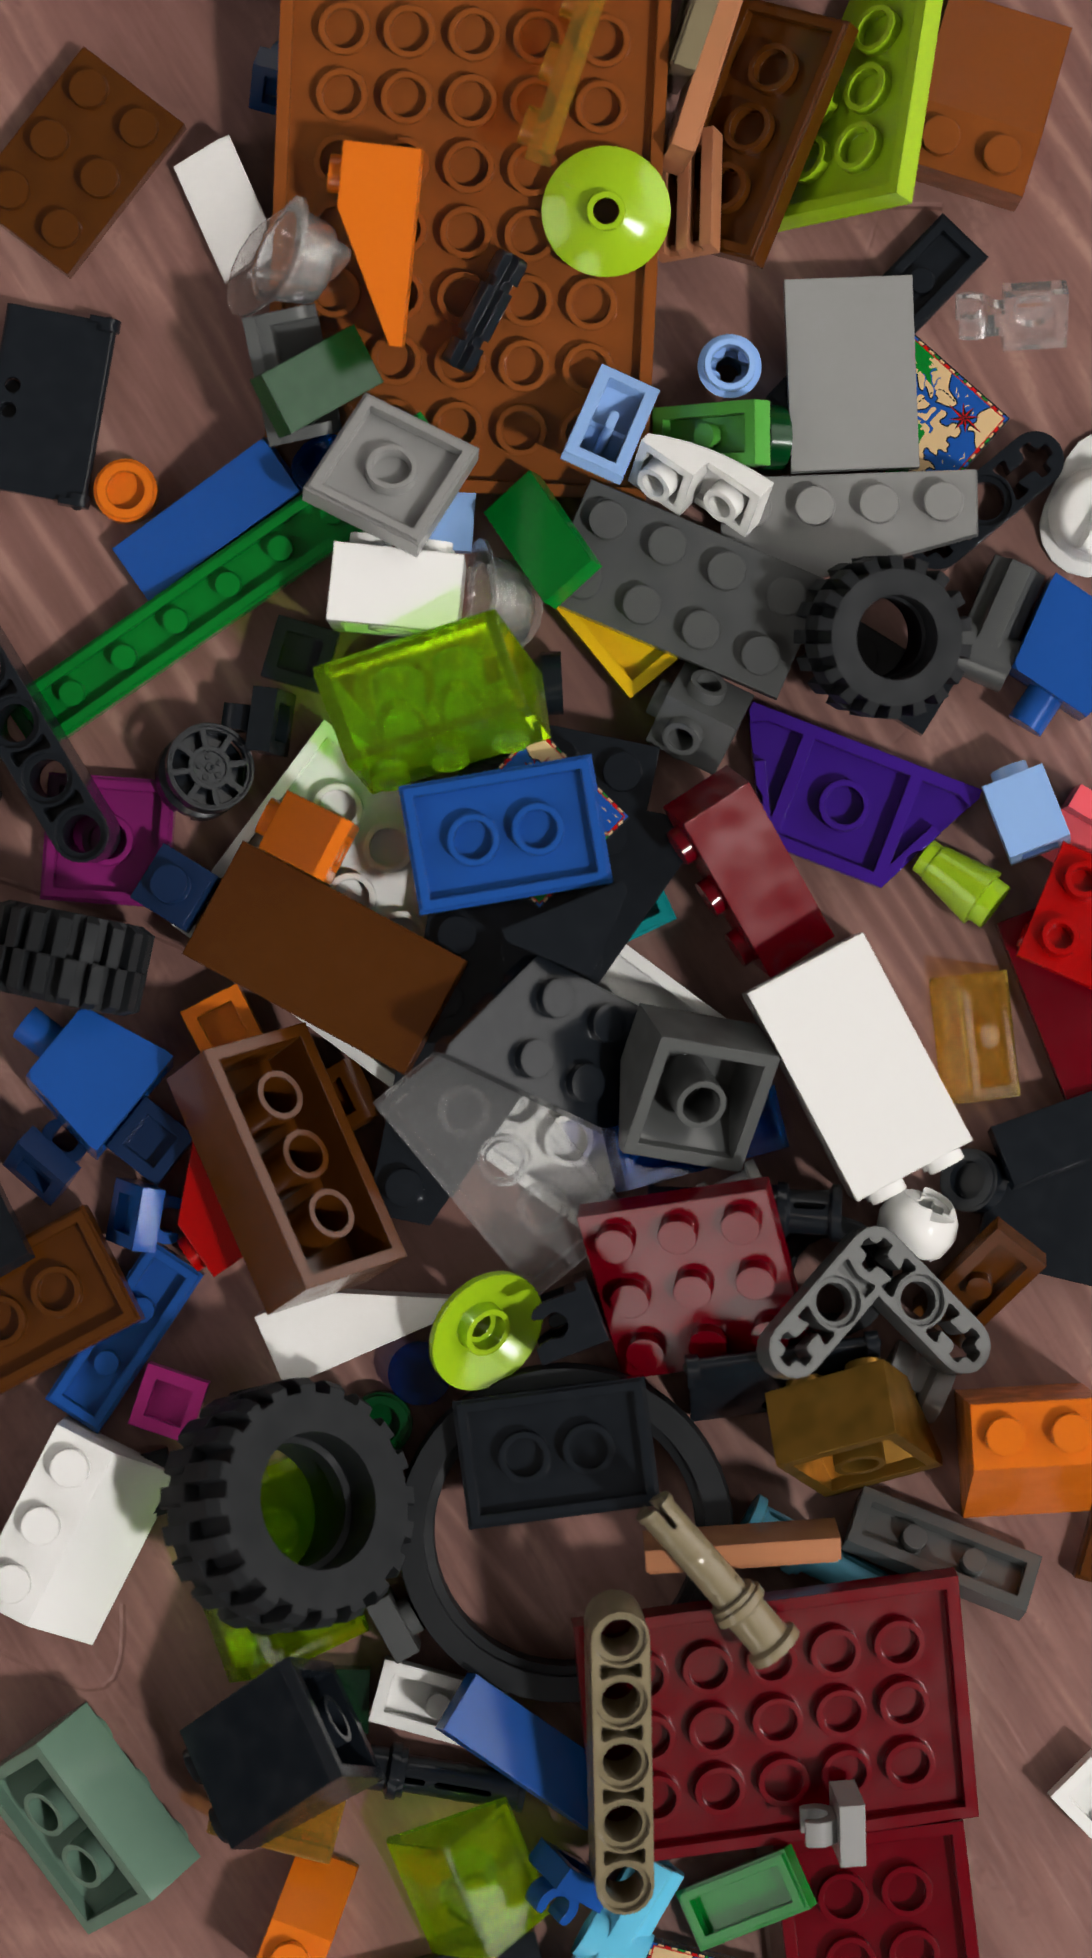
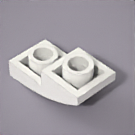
M648 433L641 440L628 482L639 488L648 498L659 502L676 515L680 516L694 502L706 510L714 519L725 523L743 537H746L759 524L774 482L755 470L714 450L688 441Z

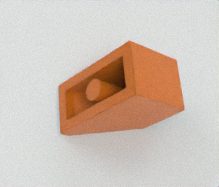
M287 790L282 802L273 797L270 799L254 832L264 836L258 847L259 849L331 885L360 828L353 822Z
M300 1842L255 1958H326L359 1865Z

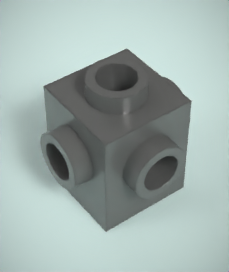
M685 661L674 683L662 678L645 713L656 719L645 742L655 747H660L669 756L685 761L712 775L717 771L731 745L754 695L725 681L715 672L703 670Z

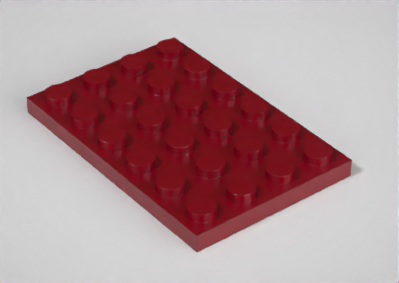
M954 1567L765 1592L763 1599L783 1622L792 1621L799 1629L800 1634L795 1644L783 1657L764 1669H755L748 1660L749 1650L729 1628L720 1629L714 1622L711 1612L714 1605L709 1600L641 1608L650 1636L654 1861L805 1841V1833L800 1832L799 1806L814 1803L829 1805V1781L855 1780L865 1803L866 1832L979 1817L959 1578ZM584 1616L571 1618L587 1764ZM623 1619L613 1620L605 1625L601 1634L613 1638L622 1636L628 1632L632 1623ZM628 1682L613 1683L606 1688L603 1696L610 1699L622 1698L631 1691L633 1685ZM628 1744L614 1745L606 1752L604 1757L610 1760L624 1759L630 1755L634 1747ZM618 1806L609 1811L605 1818L613 1821L624 1820L635 1809L631 1806Z

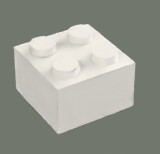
M351 532L349 542L334 541L326 620L334 631L388 637H414L427 641L459 644L467 573L464 554H455L453 543L428 539L418 557H415L397 547H391V544L369 533Z

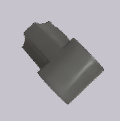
M997 554L994 555L986 569L976 592L977 595L967 615L971 618L972 631L962 632V644L972 645L970 659L959 658L956 665L957 668L965 672L962 677L999 693L1019 651L1022 641L1018 637L1044 581V575L1017 560Z

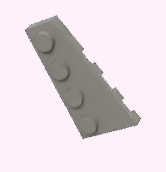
M976 469L767 476L766 478L774 482L759 524L746 537H743L721 522V535L812 574L827 578L830 577L828 569L838 563H852V558L903 555L904 558L978 537V474Z

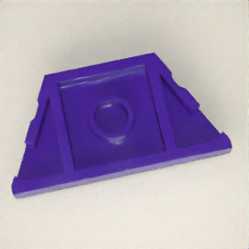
M752 701L748 718L756 795L788 853L876 888H882L910 860L937 838L944 829L966 809L971 807L981 795L982 790L759 703Z

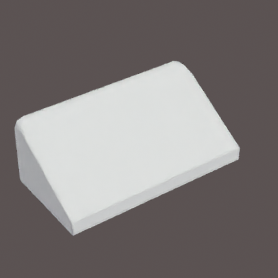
M229 134L217 139L173 166L225 284L270 265L272 230Z

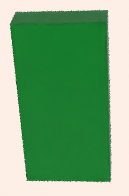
M531 470L525 473L483 512L543 602L555 609L602 567L542 477Z
M792 1844L683 1886L675 1892L700 1952L807 1911L817 1904Z

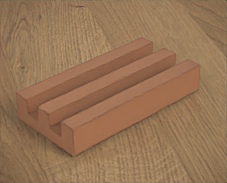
M714 125L703 127L695 152H701L699 240L693 241V221L697 205V190L694 187L695 153L683 173L680 172L677 176V187L676 175L663 171L662 179L670 198L671 218L667 235L659 249L658 260L661 263L720 253L723 134Z

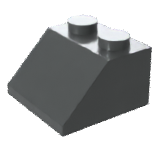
M639 1003L620 1060L619 1148L622 1153L741 1172L781 1059L760 1027L754 1023Z

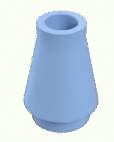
M724 334L711 339L703 347L698 358L697 369L702 384L711 393L723 398H737L745 395L755 387L761 375L762 362L758 350L748 339L736 334ZM730 365L737 370L739 376H736L733 382H724L721 380L720 373L716 370L720 366Z

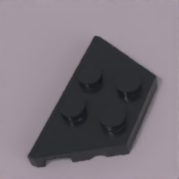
M524 955L504 975L500 987L495 991L487 992L470 1009L474 1015L453 1036H443L435 1044L433 1053L619 1142L620 1060L638 1005L538 955Z

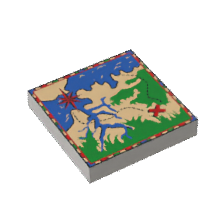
M915 335L920 467L918 470L873 471L874 473L965 470L1010 419Z

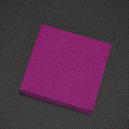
M49 772L47 795L54 797L64 790L67 784V773ZM91 775L117 818L121 829L120 843L117 850L106 860L98 863L72 862L64 858L56 850L45 832L40 899L145 907L130 898L162 844L165 843L173 848L176 811L173 812L161 799L155 779ZM90 816L82 817L73 829V839L80 850L84 852L91 851L100 840L99 825Z

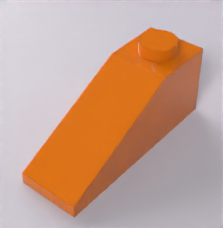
M343 140L342 154L331 153L327 193L338 194V211L389 346L405 347L425 151L421 148Z

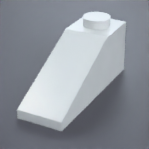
M345 1289L267 1315L266 1310H263L254 1318L281 1380L309 1378L433 1324L439 1310L452 1294Z

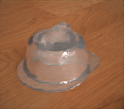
M296 195L283 209L261 223L249 235L239 250L231 269L227 286L228 305L233 314L244 318L258 312L272 301L299 304L313 303L323 293L328 282L336 278L351 260V250L337 240L335 228L330 223L308 212L306 198Z
M479 538L474 543L467 571V606L459 643L456 672L458 689L464 693L472 689L485 657L518 651L532 640L540 627L543 613L541 597L516 560L493 556L491 546L488 540L484 538Z

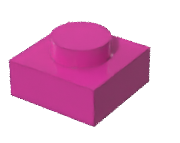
M150 1361L145 1370L128 1424L178 1441V1435L188 1421L199 1418L211 1381Z

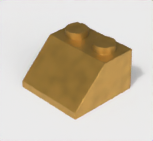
M878 1357L854 1359L845 1365V1370L825 1376L810 1374L798 1379H788L786 1387L765 1392L776 1466L824 1497L864 1487V1485L870 1486L943 1466L941 1452L908 1377L884 1359Z

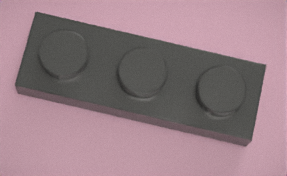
M865 1485L858 1494L841 1546V1550L899 1574L954 1567L959 1578L960 1598L1017 1621L1027 1612L1042 1556Z

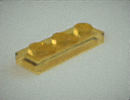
M563 0L559 16L570 19V23L562 45L552 41L549 43L538 76L539 80L549 83L541 108L532 105L528 106L517 139V143L528 146L525 160L548 169L551 168L606 0Z

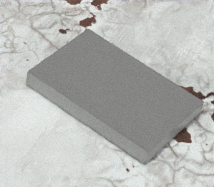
M912 275L784 279L787 405L793 432L790 475L918 470L920 463Z

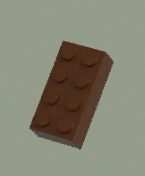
M305 1022L203 1050L166 1079L267 1315L366 1283L407 1257Z

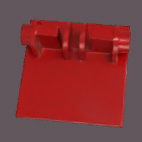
M1063 841L1029 923L1026 922L1016 943L1019 949L1016 956L1092 990V854Z

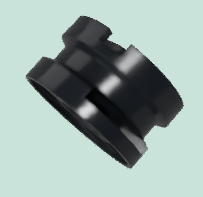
M200 723L185 729L172 740L159 755L155 767L156 787L167 807L173 812L178 811L190 817V820L208 821L218 818L240 802L250 790L254 779L253 756L250 750L245 749L246 742L243 738L224 725ZM231 742H233L240 750L243 759H241L238 751L231 744Z

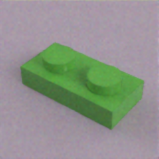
M747 399L653 407L652 409L653 434L669 436L706 447L730 457L747 467L771 466L769 400Z

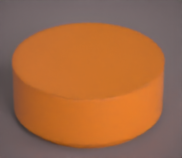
M117 459L108 463L100 470L94 482L93 491L97 506L107 518L119 524L132 525L145 520L153 513L159 500V486L156 478L144 464L133 459Z

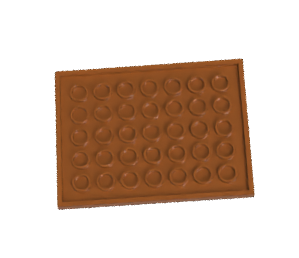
M280 0L269 312L316 303L323 339L354 324L383 380V383L366 393L413 416L421 412L429 424L480 448L478 461L459 492L504 494L525 473L531 470L542 477L555 497L583 498L592 479L641 501H646V495L639 488L628 482L640 442L649 433L650 416L620 485L562 460L560 456L601 364L652 386L659 250L647 263L628 274L615 277H596L584 274L565 263L551 247L542 224V200L546 186L556 169L577 152L596 146H617L631 150L649 161L660 176H663L672 0ZM343 140L421 148L425 151L405 347L389 346L338 211V194L327 193L331 153L342 154ZM603 198L595 204L593 214L600 223L610 224L617 219L619 207L614 200ZM499 249H504L522 258L527 263V269L518 287L512 286L509 292L512 298L490 341L483 342L480 349L484 352L475 370L471 373H465L446 363L443 359V353L452 335L458 336L461 330L458 324L480 281L486 282L490 274L486 270L495 252ZM365 393L338 407L342 427ZM339 432L277 445L275 448L300 484L305 485Z

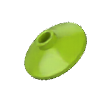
M596 146L572 155L553 173L543 195L542 224L551 247L570 267L591 276L615 277L628 274L640 268L660 249L670 225V198L662 177L649 161L639 154L622 147ZM609 198L617 203L619 215L614 222L602 224L594 217L593 209L600 199Z
M493 1271L472 1278L453 1292L439 1310L429 1338V1355L437 1374L451 1386L467 1391L490 1388L491 1385L499 1380L513 1375L528 1359L541 1333L543 1319L532 1320L531 1318L533 1310L542 1303L535 1287L516 1273Z

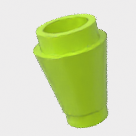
M933 840L927 846L912 871L922 877L921 879L963 924L970 920L979 928H982L988 922L1011 889L1009 885L999 879L1002 872L947 846L944 847L936 840Z

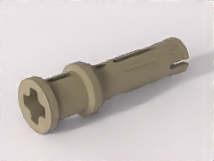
M663 1491L649 1500L658 1512L654 1509L650 1511L647 1506H643L637 1514V1521L646 1527L714 1605L711 1611L714 1622L720 1629L729 1628L749 1650L748 1660L755 1669L769 1667L783 1657L799 1638L800 1631L792 1621L783 1622L763 1599L765 1591L757 1581H752L751 1579L742 1580L673 1500V1496L668 1491Z

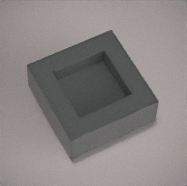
M390 1586L388 1592L376 1605L366 1606V1609L395 1662L398 1664L420 1651L421 1640L418 1633L425 1630V1626L418 1617L408 1595L398 1600Z

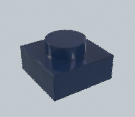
M163 843L130 898L189 933L219 886L222 878Z
M145 1096L106 1147L158 1187L191 1146L193 1140L188 1129Z

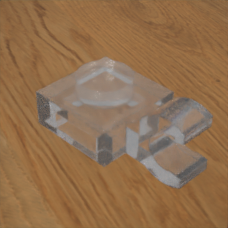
M1066 280L1003 283L1002 300L993 299L987 294L974 291L955 295V319L959 320V339L979 340L991 336H1000L1003 351L1067 348L1069 291Z

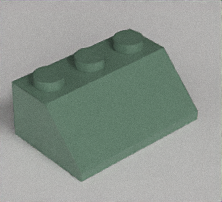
M87 1702L50 1724L0 1762V1816L88 1935L153 1901L201 1857L189 1841L184 1827L171 1817L151 1790L150 1783L145 1774L131 1763L114 1740L108 1724L94 1713Z

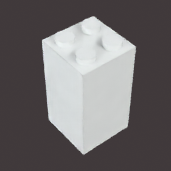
M863 932L853 934L741 993L758 1026L780 1055L779 1066L848 1196L857 1202L866 1198L867 1202L876 1205L905 1190L907 1186L903 1177L922 1168L924 1172L928 1171L930 1175H933L964 1158L960 1147L973 1141Z

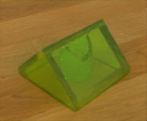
M506 1796L387 1837L386 1844L432 1953L459 1958H497L550 1914L548 1912L551 1905L550 1902L541 1914L525 1899L527 1889L533 1881L539 1878V1874L529 1861V1850Z

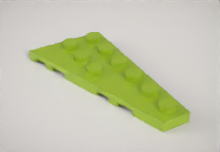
M849 0L841 20L851 22L859 32L778 232L912 204L943 0Z

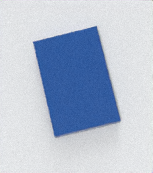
M592 754L398 786L420 916L613 883Z

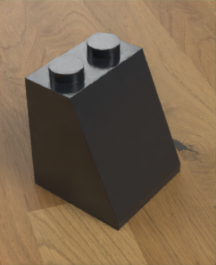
M288 1656L179 1731L187 1748L183 1750L185 1766L191 1777L198 1784H203L212 1804V1808L208 1811L211 1825L217 1836L224 1843H229L231 1849L254 1850L386 1779L333 1662Z

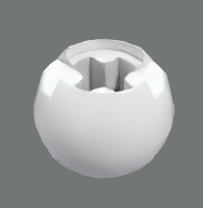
M924 1187L923 1191L905 1189L887 1199L879 1209L877 1226L889 1229L920 1260H929V1262L940 1259L948 1252L956 1240L959 1227L952 1202L941 1193L928 1187Z

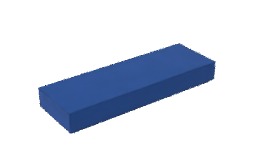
M263 437L112 549L149 601L303 492V487L275 446L269 447L268 438Z
M157 1242L155 1253L142 1252L125 1278L145 1319L72 1357L45 1399L98 1434L206 1273L202 1270L200 1272L196 1271L190 1262Z
M467 1673L435 1729L575 1825L588 1831L585 1749L479 1675Z

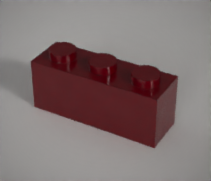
M726 765L663 806L674 827L666 832L667 838L686 865L694 862L703 878L695 884L697 891L715 916L721 913L725 916L732 930L724 934V937L732 952L743 966L746 967L753 962L766 975L772 978L834 937L832 930L749 781Z

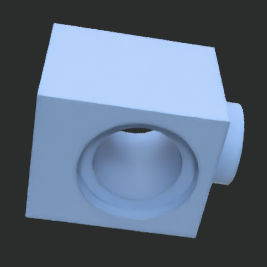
M1026 760L1017 761L1003 766L990 774L993 782L982 786L983 796L1011 866L1059 848L1063 841L1068 844L1071 843V834L1042 763L1028 768Z

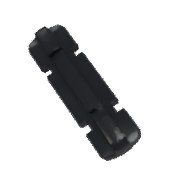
M499 249L495 252L486 270L490 273L486 282L480 281L458 324V327L461 328L458 336L452 335L443 353V359L446 363L465 373H471L475 370L484 352L480 349L483 342L490 341L512 298L509 295L512 286L518 287L527 269V263L522 258L504 249Z

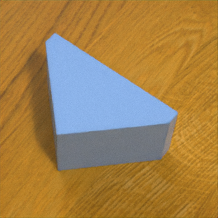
M601 364L560 459L620 485L660 390Z

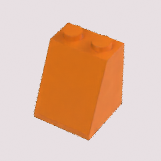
M1082 1383L954 1390L962 1518L1090 1511L1092 1505L1091 1389Z

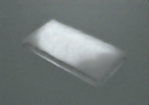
M434 1053L373 1102L379 1112L513 1273L522 1276L530 1282L537 1290L539 1296L588 1257L577 1221L580 1204L619 1198L544 1106Z

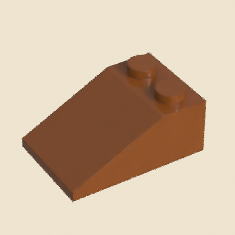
M948 0L938 31L916 181L1014 212L1023 198L1072 28L985 0Z

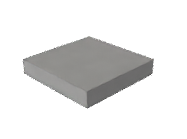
M365 392L303 487L302 500L418 557L476 465L480 448Z

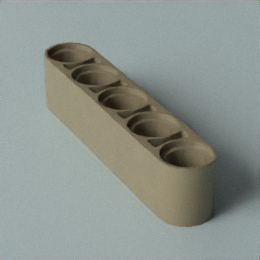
M610 1589L594 1596L588 1603L584 1615L589 1865L598 1900L603 1907L614 1914L628 1915L644 1908L652 1898L654 1891L650 1636L640 1604L634 1596L624 1590ZM623 1619L632 1623L628 1632L622 1636L613 1638L601 1634L605 1625L613 1620ZM628 1682L633 1685L631 1691L622 1698L610 1699L603 1696L606 1688L613 1683ZM628 1744L634 1747L630 1755L624 1759L610 1760L604 1757L606 1752L614 1745ZM618 1806H631L635 1809L624 1820L613 1821L605 1818L609 1811ZM631 1867L636 1870L631 1877L623 1881H611L607 1878L617 1868Z

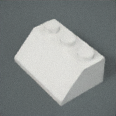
M68 1416L58 1422L0 1535V1613L25 1626L93 1645L158 1518L156 1516L157 1513H153L160 1503V1489L169 1486L171 1476L164 1474L163 1467L140 1455L141 1453L100 1432L98 1434L82 1423Z

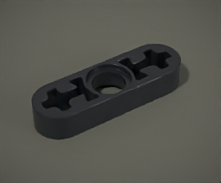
M1040 431L1027 432L1017 437L977 470L978 485L992 486L1000 493L1002 498L1000 514L991 520L978 519V537L946 545L945 547L950 555L944 559L936 552L928 557L922 552L908 557L928 562L927 571L941 570L943 572L955 565L1046 490L1059 477L1064 466V454L1058 441L1051 435ZM1026 447L1032 453L1042 448L1049 456L1043 464L1044 470L1048 474L1041 477L1037 472L1033 471L1020 480L1015 487L1023 491L1025 495L1018 500L1015 498L1009 482L995 473L993 469L998 465H1002L1004 473L1008 476L1024 460L1023 454L1019 451L1021 448Z

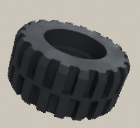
M290 1378L231 1392L227 1397L213 1400L201 1409L199 1419L188 1421L178 1435L177 1442L183 1448L170 1451L164 1468V1474L171 1476L168 1487L160 1489V1509H167L168 1526L161 1527L165 1546L173 1545L178 1559L172 1562V1565L181 1582L192 1581L195 1585L191 1592L193 1598L205 1610L219 1608L216 1615L220 1621L234 1628L247 1627L251 1633L265 1635L331 1627L333 1624L345 1623L362 1615L366 1606L376 1605L388 1592L390 1585L385 1579L398 1577L406 1559V1555L400 1551L403 1544L411 1543L414 1521L408 1520V1506L415 1504L413 1486H406L403 1470L409 1468L403 1450H394L390 1442L394 1434L382 1417L372 1419L369 1416L372 1407L357 1394L344 1396L345 1390L340 1385L326 1380L312 1382L309 1378ZM276 1450L288 1456L302 1471L309 1484L314 1501L315 1524L313 1536L306 1553L298 1564L286 1557L275 1545L267 1531L261 1512V1482L265 1468Z

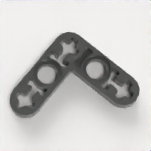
M871 1226L852 1230L842 1238L766 1326L758 1339L756 1350L760 1365L766 1373L774 1378L788 1380L809 1376L821 1365L871 1305L883 1315L933 1368L942 1374L953 1376L977 1372L985 1365L990 1356L991 1342L989 1333L983 1324L893 1232L885 1227ZM877 1244L879 1249L874 1257L882 1268L878 1266L863 1267L861 1263L865 1260L866 1253L861 1248V1245ZM902 1268V1272L892 1279L886 1273ZM909 1283H916L922 1287L927 1296V1309L919 1319H912L902 1309L901 1293ZM826 1284L835 1286L843 1295V1312L835 1321L825 1319L818 1311L816 1304L817 1294ZM938 1324L949 1335L964 1334L966 1339L961 1347L967 1354L966 1357L952 1358L950 1356L954 1344L943 1331L926 1333V1330ZM807 1326L821 1333V1337L818 1333L807 1334L799 1341L794 1349L796 1355L800 1358L799 1361L783 1362L780 1357L785 1352V1347L780 1342L781 1338L797 1337Z

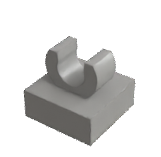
M854 1779L829 1781V1805L814 1803L799 1806L800 1832L805 1833V1845L809 1848L832 1846L841 1868L866 1866L865 1803Z

